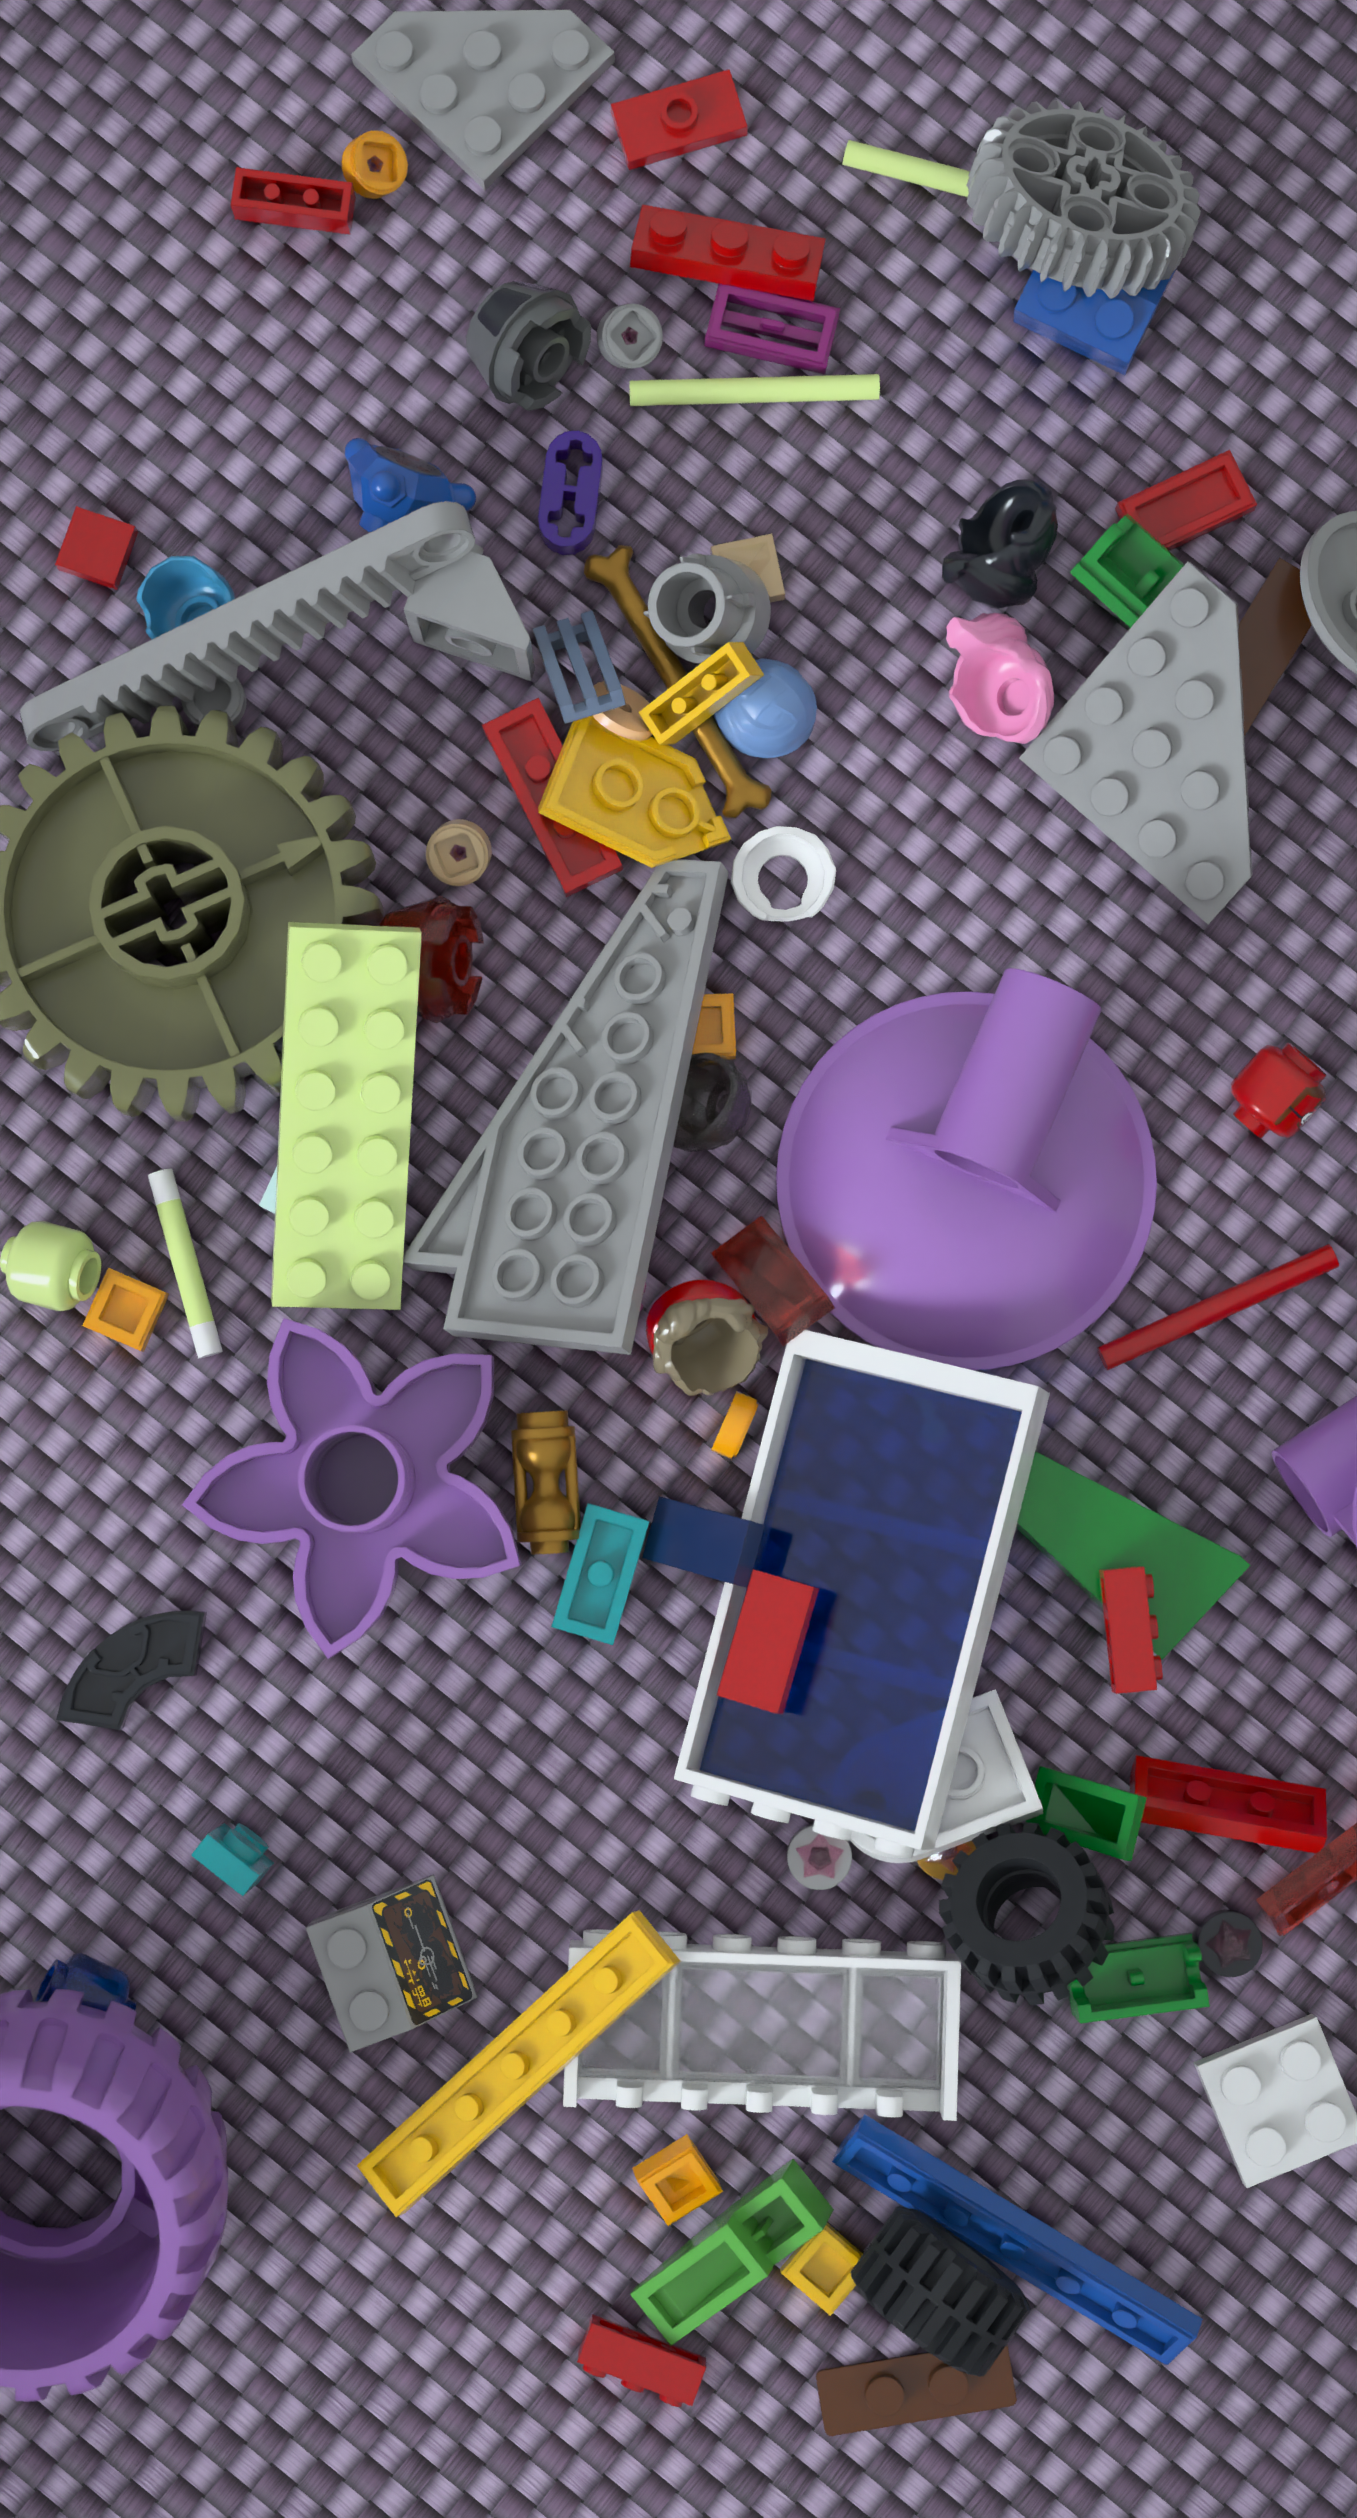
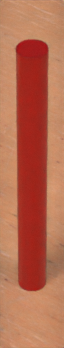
M1329 1244L1097 1347L1100 1359L1107 1371L1338 1268L1337 1256Z

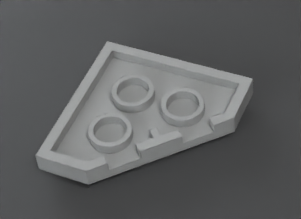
M571 10L395 11L351 54L353 65L484 190L507 170L615 63V52Z

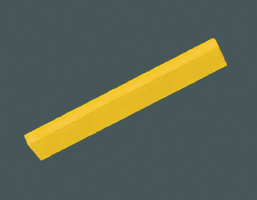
M640 1910L632 1912L356 2165L394 2216L403 2215L676 1967L681 1962L680 1959Z

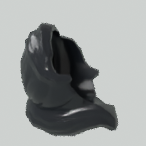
M1028 479L1015 480L1006 483L987 498L972 518H961L959 521L961 533L958 538L960 551L951 552L943 558V580L948 584L957 583L974 601L990 608L999 609L1028 603L1037 590L1038 580L1035 571L1046 561L1057 537V508L1053 503L1052 491L1039 481Z

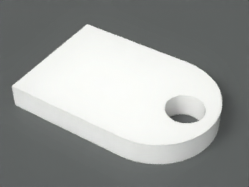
M996 1689L972 1698L935 1848L926 1850L915 1848L912 1859L899 1857L874 1849L877 1837L852 1831L850 1841L858 1849L875 1859L885 1862H914L972 1841V1839L983 1832L985 1835L996 1832L997 1826L1009 1823L1014 1825L1043 1814L1042 1804ZM946 1708L874 1734L858 1743L846 1755L838 1769L834 1782L833 1796L852 1802L860 1793L867 1791L876 1792L886 1800L887 1812L918 1820Z

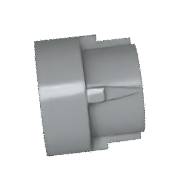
M691 554L687 557H680L681 563L667 568L658 576L650 590L648 611L643 613L650 619L656 633L681 658L701 664L728 642H744L752 654L763 641L770 623V599L761 578L747 565L717 555ZM715 595V613L712 621L707 625L704 620V607L707 601Z

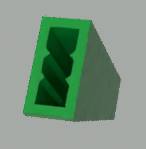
M1035 1452L1016 1528L1102 1609L1099 1570L1144 1566L1145 1574L1152 1575L1154 1585V1598L1148 1599L1149 1615L1155 1614L1158 1623V1639H1152L1154 1656L1160 1655L1161 1660H1163L1249 1568L1250 1564L1232 1551ZM1010 1457L988 1480L996 1489L986 1500L996 1509L998 1508Z

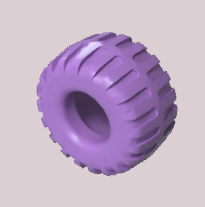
M29 1989L0 1994V2110L10 2106L45 2109L66 2115L98 2131L115 2145L121 2158L122 2187L116 2200L97 2217L68 2228L35 2227L8 2216L0 2209V2386L15 2388V2401L30 2402L44 2400L52 2386L66 2384L71 2396L85 2393L102 2385L111 2366L123 2375L149 2358L157 2341L169 2338L185 2317L215 2260L221 2245L227 2218L228 2166L226 2128L222 2115L219 2112L211 2111L212 2089L204 2074L197 2065L185 2070L179 2064L181 2045L162 2028L158 2027L150 2036L134 2025L136 2011L115 2001L110 2002L106 2012L81 2005L84 1992L56 1989L48 2002H33Z

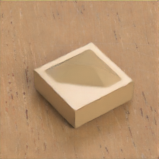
M772 534L711 546V555L739 561L755 571L767 589L770 603L785 599V590Z

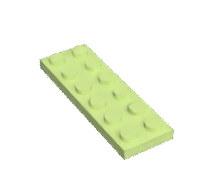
M288 922L271 1290L272 1307L401 1309L422 934L420 928Z

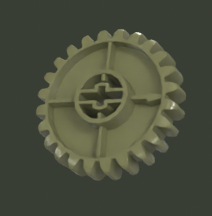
M163 705L157 708L152 718L150 736L139 737L123 713H116L105 719L103 729L105 748L93 752L82 738L72 732L58 741L59 754L66 768L61 774L55 777L42 767L28 764L19 773L18 777L22 787L33 800L26 811L10 805H0V834L8 841L6 850L0 851V986L6 987L0 992V1025L11 1031L30 1029L26 1035L22 1050L24 1057L38 1069L48 1070L66 1062L64 1083L67 1090L82 1099H91L101 1092L110 1081L113 1104L124 1115L131 1117L141 1115L150 1104L156 1088H158L159 1097L165 1110L178 1122L188 1121L193 1118L199 1104L201 1088H208L211 1095L228 1113H237L244 1108L246 1097L244 1077L256 1073L269 1088L276 1093H281L288 922L374 926L381 922L384 915L380 899L370 891L353 886L364 881L374 872L376 860L371 847L365 842L350 839L343 840L354 826L356 814L349 800L342 795H330L319 798L324 784V773L318 762L312 757L302 756L289 761L282 767L284 750L276 731L268 727H260L250 733L239 747L236 729L227 712L211 710L201 720L196 735L190 736L175 706ZM189 863L199 866L179 874L173 865ZM135 887H136L137 890H138V893H135V894L131 895V893L133 892V890H134ZM180 898L186 905L181 909L187 923L179 929L171 930L165 923V921L169 920V916L164 905L172 899ZM224 929L217 942L214 943L211 934ZM168 953H171L177 961L187 962L170 967L146 964Z

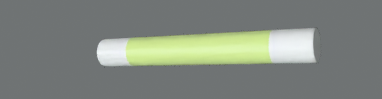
M173 1169L153 1172L148 1175L198 1359L219 1354L223 1350Z

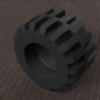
M1024 1822L1022 1833H1016L1010 1823L997 1826L998 1837L988 1841L983 1832L972 1839L977 1848L974 1852L967 1855L960 1850L952 1860L958 1869L956 1875L945 1873L941 1887L948 1896V1899L939 1900V1914L946 1924L942 1927L943 1932L968 1973L973 1975L978 1984L989 1993L996 1989L1003 2000L1016 2003L1019 1995L1023 1994L1030 2005L1044 2004V1993L1052 1991L1059 2001L1071 1995L1067 1985L1077 1979L1082 1987H1084L1093 1979L1088 1969L1092 1962L1103 1966L1109 1954L1103 1944V1940H1113L1115 1926L1109 1917L1110 1914L1114 1913L1111 1898L1085 1850L1076 1841L1070 1844L1063 1832L1051 1827L1047 1835H1044L1038 1823ZM1031 1887H1044L1061 1894L1060 1909L1055 1920L1038 1936L1022 1941H1012L1000 1938L994 1934V1924L999 1909L1016 1892Z
M901 2206L895 2208L850 2272L862 2296L898 2330L947 2365L963 2373L981 2377L986 2375L1031 2311V2307L1022 2290L1001 2269L934 2219L911 2208Z

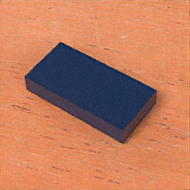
M659 1496L642 1558L748 1588L765 1525Z

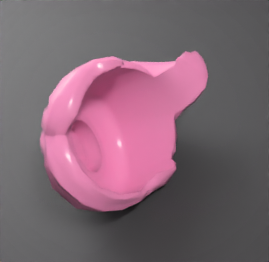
M982 613L972 620L953 617L946 627V640L949 647L957 649L961 655L957 660L954 670L953 686L949 690V698L953 701L964 725L976 734L997 737L1006 742L1027 744L1037 738L1041 730L1047 726L1054 706V691L1051 674L1044 659L1037 650L1031 648L1027 643L1025 628L1015 618L1001 613Z

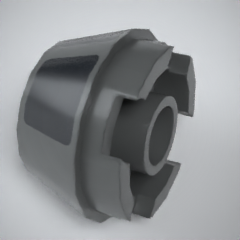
M520 281L508 282L493 290L479 305L470 321L466 335V351L497 400L508 404L517 403L524 409L531 411L545 407L563 393L554 386L565 375L573 360L581 366L583 365L591 343V324L580 315L571 295L557 289Z

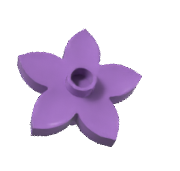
M286 1318L282 1320L270 1352L267 1376L270 1405L279 1426L286 1435L283 1442L250 1445L227 1455L202 1476L182 1504V1506L211 1529L238 1541L259 1544L288 1542L294 1539L299 1541L300 1546L296 1554L293 1572L295 1601L305 1628L328 1659L364 1637L382 1617L395 1591L399 1560L401 1558L429 1574L451 1579L484 1578L522 1565L512 1527L499 1505L480 1486L450 1471V1465L461 1458L473 1446L487 1423L494 1397V1357L492 1355L453 1353L426 1359L404 1370L386 1387L381 1395H377L373 1381L364 1364L347 1346L320 1329Z

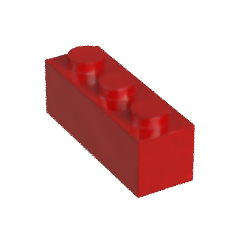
M236 167L231 208L235 220L350 235L356 196L352 182Z
M1144 1566L1099 1570L1112 1692L1119 1694L1157 1690L1156 1680L1163 1679L1160 1655L1154 1656L1152 1639H1158V1623L1155 1614L1149 1615L1148 1599L1154 1598L1152 1575L1145 1574Z
M592 2314L577 2359L578 2363L583 2364L582 2369L593 2376L605 2378L606 2374L617 2377L622 2379L621 2384L624 2387L641 2393L644 2389L651 2390L660 2394L659 2399L675 2407H681L683 2403L690 2406L693 2405L706 2370V2357L674 2345L670 2346L667 2342Z

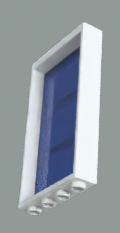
M791 1326L742 1519L765 1525L753 1569L819 1588L784 1713L781 1715L717 1696L747 1591L745 1587L727 1582L724 1583L674 1775V1780L693 1785L690 1796L728 1806L730 1796L754 1802L751 1814L783 1823H789L791 1813L815 1820L812 1831L841 1840L850 1841L852 1831L877 1837L874 1849L899 1857L912 1859L915 1848L919 1850L935 1848L1050 1395L1049 1392L1039 1386Z

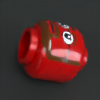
M1289 1042L1282 1049L1273 1045L1264 1046L1231 1083V1092L1240 1104L1233 1114L1243 1125L1261 1139L1269 1130L1281 1137H1292L1325 1102L1326 1091L1321 1082L1327 1075Z

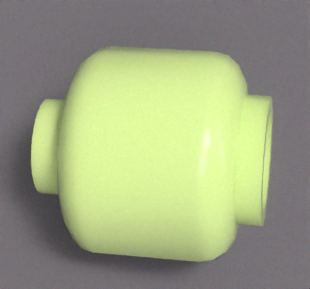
M36 1221L26 1225L16 1237L13 1236L7 1240L1 1253L0 1267L2 1272L6 1274L8 1289L15 1298L55 1311H66L74 1308L80 1301H86L92 1296L100 1278L101 1259L100 1255L95 1252L91 1239L82 1231L45 1221Z

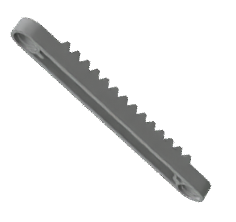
M447 501L433 503L417 509L32 698L20 709V718L28 745L39 751L59 750L58 741L72 732L85 741L103 732L106 717L116 713H123L129 722L130 718L134 717L145 724L150 720L153 707L158 708L163 705H172L173 698L176 696L186 703L191 702L196 686L210 693L214 691L216 677L219 675L232 682L236 680L238 666L240 665L245 666L252 672L257 670L259 658L262 654L276 661L280 659L281 647L285 643L297 651L302 648L303 637L306 633H310L319 640L324 638L325 627L329 622H332L339 629L346 627L348 613L354 611L363 619L368 616L370 602L374 600L386 608L391 605L392 593L397 589L407 597L413 595L416 580L459 560L474 547L475 537L466 509L456 502Z

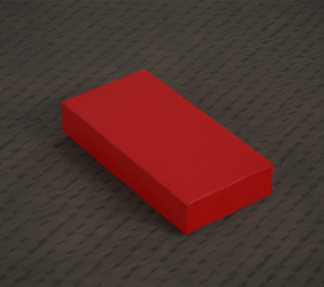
M1228 450L1118 502L1115 510L1120 520L1124 515L1129 514L1166 549L1171 551L1253 512L1257 507V503L1231 451Z
M753 1569L717 1696L783 1715L819 1588Z

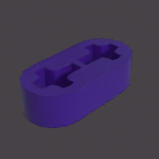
M578 430L566 431L556 436L549 444L545 459L539 505L540 536L549 549L562 555H573L581 552L592 542L596 527L603 473L602 452L597 441L589 434ZM572 449L582 450L583 460L592 463L591 466L580 467L577 486L566 485V465L558 462V459H568ZM564 500L575 501L574 512L576 522L584 524L583 527H574L570 537L559 536L558 526L550 523V520L561 519Z

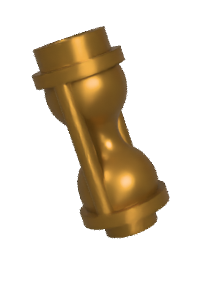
M568 1410L516 1413L517 1429L511 1430L517 1542H530L531 1554L569 1552V1540L579 1539L581 1528L575 1426H568ZM564 1469L566 1497L559 1487V1477ZM526 1471L533 1480V1491L529 1499L527 1496Z

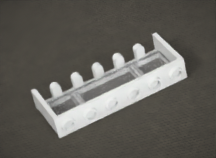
M584 1930L583 1940H571L569 1945L568 1971L612 1930ZM658 1932L681 1962L564 2068L563 2107H576L577 2099L616 2100V2106L623 2108L642 2107V2101L681 2102V2108L686 2110H706L707 2103L746 2105L747 2111L757 2113L772 2112V2106L810 2107L812 2113L819 2115L838 2114V2108L875 2109L876 2114L882 2117H902L903 2110L938 2111L943 2120L957 2121L961 1961L955 1953H946L945 1943L934 1941L907 1942V1952L881 1951V1941L873 1939H843L842 1949H816V1939L811 1937L783 1936L778 1937L777 1947L751 1946L752 1937L748 1935L715 1934L713 1935V1945L687 1944V1934Z

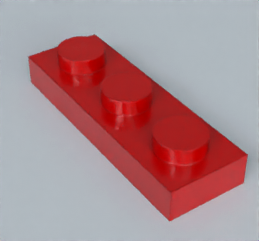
M642 204L631 248L630 267L814 301L826 238Z
M539 697L483 724L484 734L566 898L622 871L623 865L614 849L538 813L539 804L563 747Z
M1139 1755L1135 1756L1130 1772V1792L1147 1797L1141 1823L1315 1854L1322 1853L1327 1840L1325 1788Z

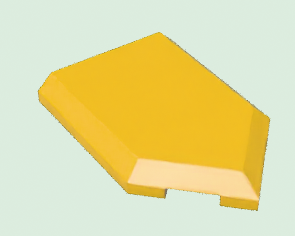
M593 716L572 722L539 804L538 813L651 868L727 843L731 840L722 817L716 816L703 787L706 781L695 758L669 745H659L653 737L646 740H631L621 737L605 728Z

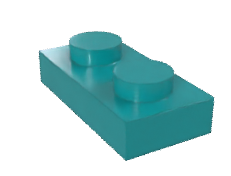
M587 1504L579 1531V1539L576 1541L551 1627L610 1645L614 1644L650 1521L593 1504Z
M223 1823L208 1833L191 1854L192 1857L241 1896H244L256 1886L274 1864L272 1860L264 1855L265 1851L269 1848L267 1843L252 1830L240 1823L234 1829Z

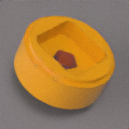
M374 130L363 133L353 139L343 152L342 171L346 182H352L354 191L365 198L378 199L394 192L402 185L407 175L408 163L405 151L401 144L386 132Z

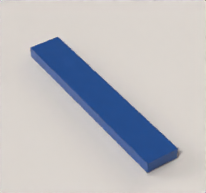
M864 2114L840 2143L832 2160L836 2166L902 2206L918 2210L931 2217L978 2252L1161 2363L1168 2365L1197 2337L1203 2320L1201 2317Z

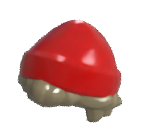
M692 1280L672 1287L655 1301L646 1320V1335L650 1351L653 1355V1368L656 1373H667L674 1383L689 1396L697 1395L701 1392L706 1395H712L747 1380L760 1360L761 1342L768 1335V1327L761 1325L757 1321L754 1314V1306L749 1304L736 1289L717 1281Z

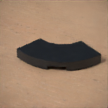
M185 1610L154 1614L131 1622L111 1634L83 1659L74 1672L63 1694L56 1720L116 1730L123 1729L131 1706L148 1687L169 1677L197 1675L207 1612Z

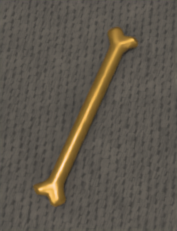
M619 545L609 556L605 557L596 554L589 556L584 565V575L587 579L603 584L609 590L666 688L669 689L687 675V672L676 654L656 633L650 619L643 613L648 611V607L629 574V563L633 555V549L630 546ZM713 716L695 728L692 732L726 788V802L722 810L723 816L736 819L748 807L760 810L766 808L771 800V788L768 785L751 779L747 775Z

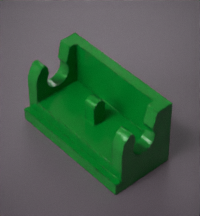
M1126 514L1117 524L1113 523L1070 573L1131 628L1182 569L1184 564L1135 519Z
M1191 1933L1106 1943L1104 1946L1109 1954L1103 1966L1092 1962L1088 1967L1093 1979L1084 1987H1082L1077 1979L1068 1984V1990L1071 1994L1069 1996L1071 2012L1080 2024L1210 2007L1208 1990L1205 1983L1201 1980L1199 1961H1202V1954L1199 1945L1193 1941Z

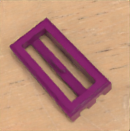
M718 284L705 336V347L825 375L841 308L788 296ZM727 302L823 324V330L818 332L785 324L777 320L726 310ZM721 326L818 348V350L815 352L722 330Z

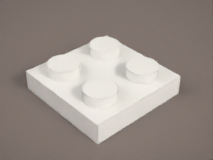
M1313 2014L1193 2062L1239 2176L1246 2188L1357 2143V2114L1319 2021Z

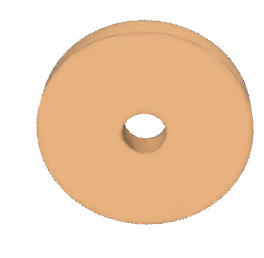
M604 682L594 685L597 697L608 694ZM621 685L626 705L592 715L605 728L627 739L646 740L653 735L638 713L650 703L639 693L624 685Z

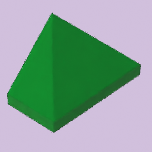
M1039 1766L1034 1787L1042 1804L1043 1814L1030 1818L1026 1822L1038 1823L1044 1835H1047L1051 1827L1063 1832L1071 1844L1076 1841L1081 1847L1118 1859L1132 1861L1147 1797Z

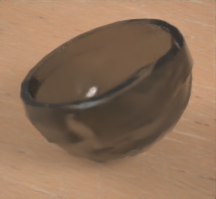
M706 1052L691 1056L673 1147L687 1152L713 1150L732 1142L746 1125L752 1106V1091L745 1075L727 1056Z

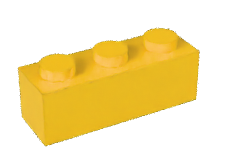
M728 642L638 713L659 745L676 744L763 677L764 673L744 642Z

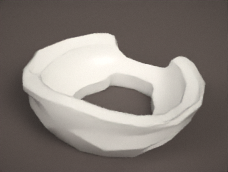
M775 826L758 832L743 843L733 860L731 884L738 902L756 918L763 921H794L813 917L824 907L834 889L836 867L828 848L815 834L796 827ZM778 856L791 857L797 860L804 867L808 877L801 905L787 910L772 908L758 884V875L762 866L770 859Z

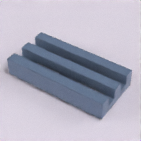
M592 610L581 613L583 623L573 627L569 618L556 621L559 631L550 634L547 633L545 625L533 628L536 644L565 724L626 705L620 682ZM589 642L608 694L597 697L578 643ZM562 648L566 649L584 698L583 702L577 704L572 703L554 651Z

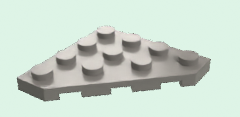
M1187 562L1019 759L1209 925L1253 875L1248 816L1247 762L1245 760L1242 671L1240 668L1239 616L1238 603L1191 562Z

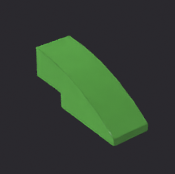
M791 2159L692 2237L638 2284L630 2295L670 2346H672L765 2279L775 2264L821 2232L834 2209L797 2162Z

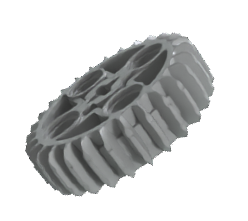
M1058 99L1053 100L1047 109L1036 101L1031 102L1026 111L1016 107L1012 108L1008 117H997L993 127L986 131L984 138H982L967 182L969 189L967 204L970 208L974 209L972 221L976 225L984 226L983 239L986 242H1000L998 247L1000 257L1013 255L1018 259L1019 272L1031 268L1040 273L1041 283L1048 277L1062 282L1064 292L1073 285L1082 287L1086 296L1091 297L1096 292V289H1102L1110 299L1115 298L1121 289L1130 296H1136L1142 287L1147 290L1155 289L1160 280L1170 279L1173 271L1176 270L1182 258L1185 257L1194 238L1193 234L1201 213L1197 205L1200 194L1196 188L1191 187L1193 184L1191 172L1180 170L1182 158L1179 155H1166L1167 146L1165 140L1151 141L1147 138L1146 126L1136 130L1126 125L1125 115L1120 120L1105 116L1103 106L1096 113L1085 111L1080 101L1076 102L1071 109H1066Z

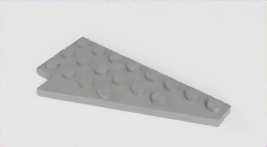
M674 860L656 867L405 1252L403 1263L412 1270L455 1274L443 1328L452 1336L631 1355L729 873L721 862Z

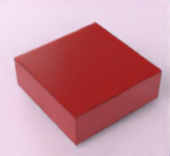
M76 506L55 565L59 571L118 590L137 538L138 530L134 525Z

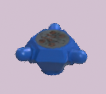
M362 438L350 440L345 447L344 453L349 464L354 500L363 510L359 525L370 533L433 503L456 502L464 506L466 511H469L475 505L476 493L471 486L464 483H450L437 466L399 449L371 445Z

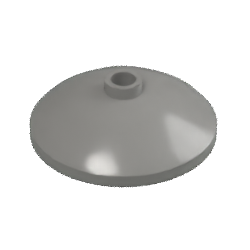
M1351 511L1330 519L1311 536L1302 555L1300 585L1307 615L1321 642L1341 664L1357 674V511Z

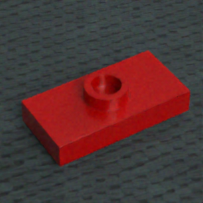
M730 69L611 104L612 118L629 170L747 136L748 126Z

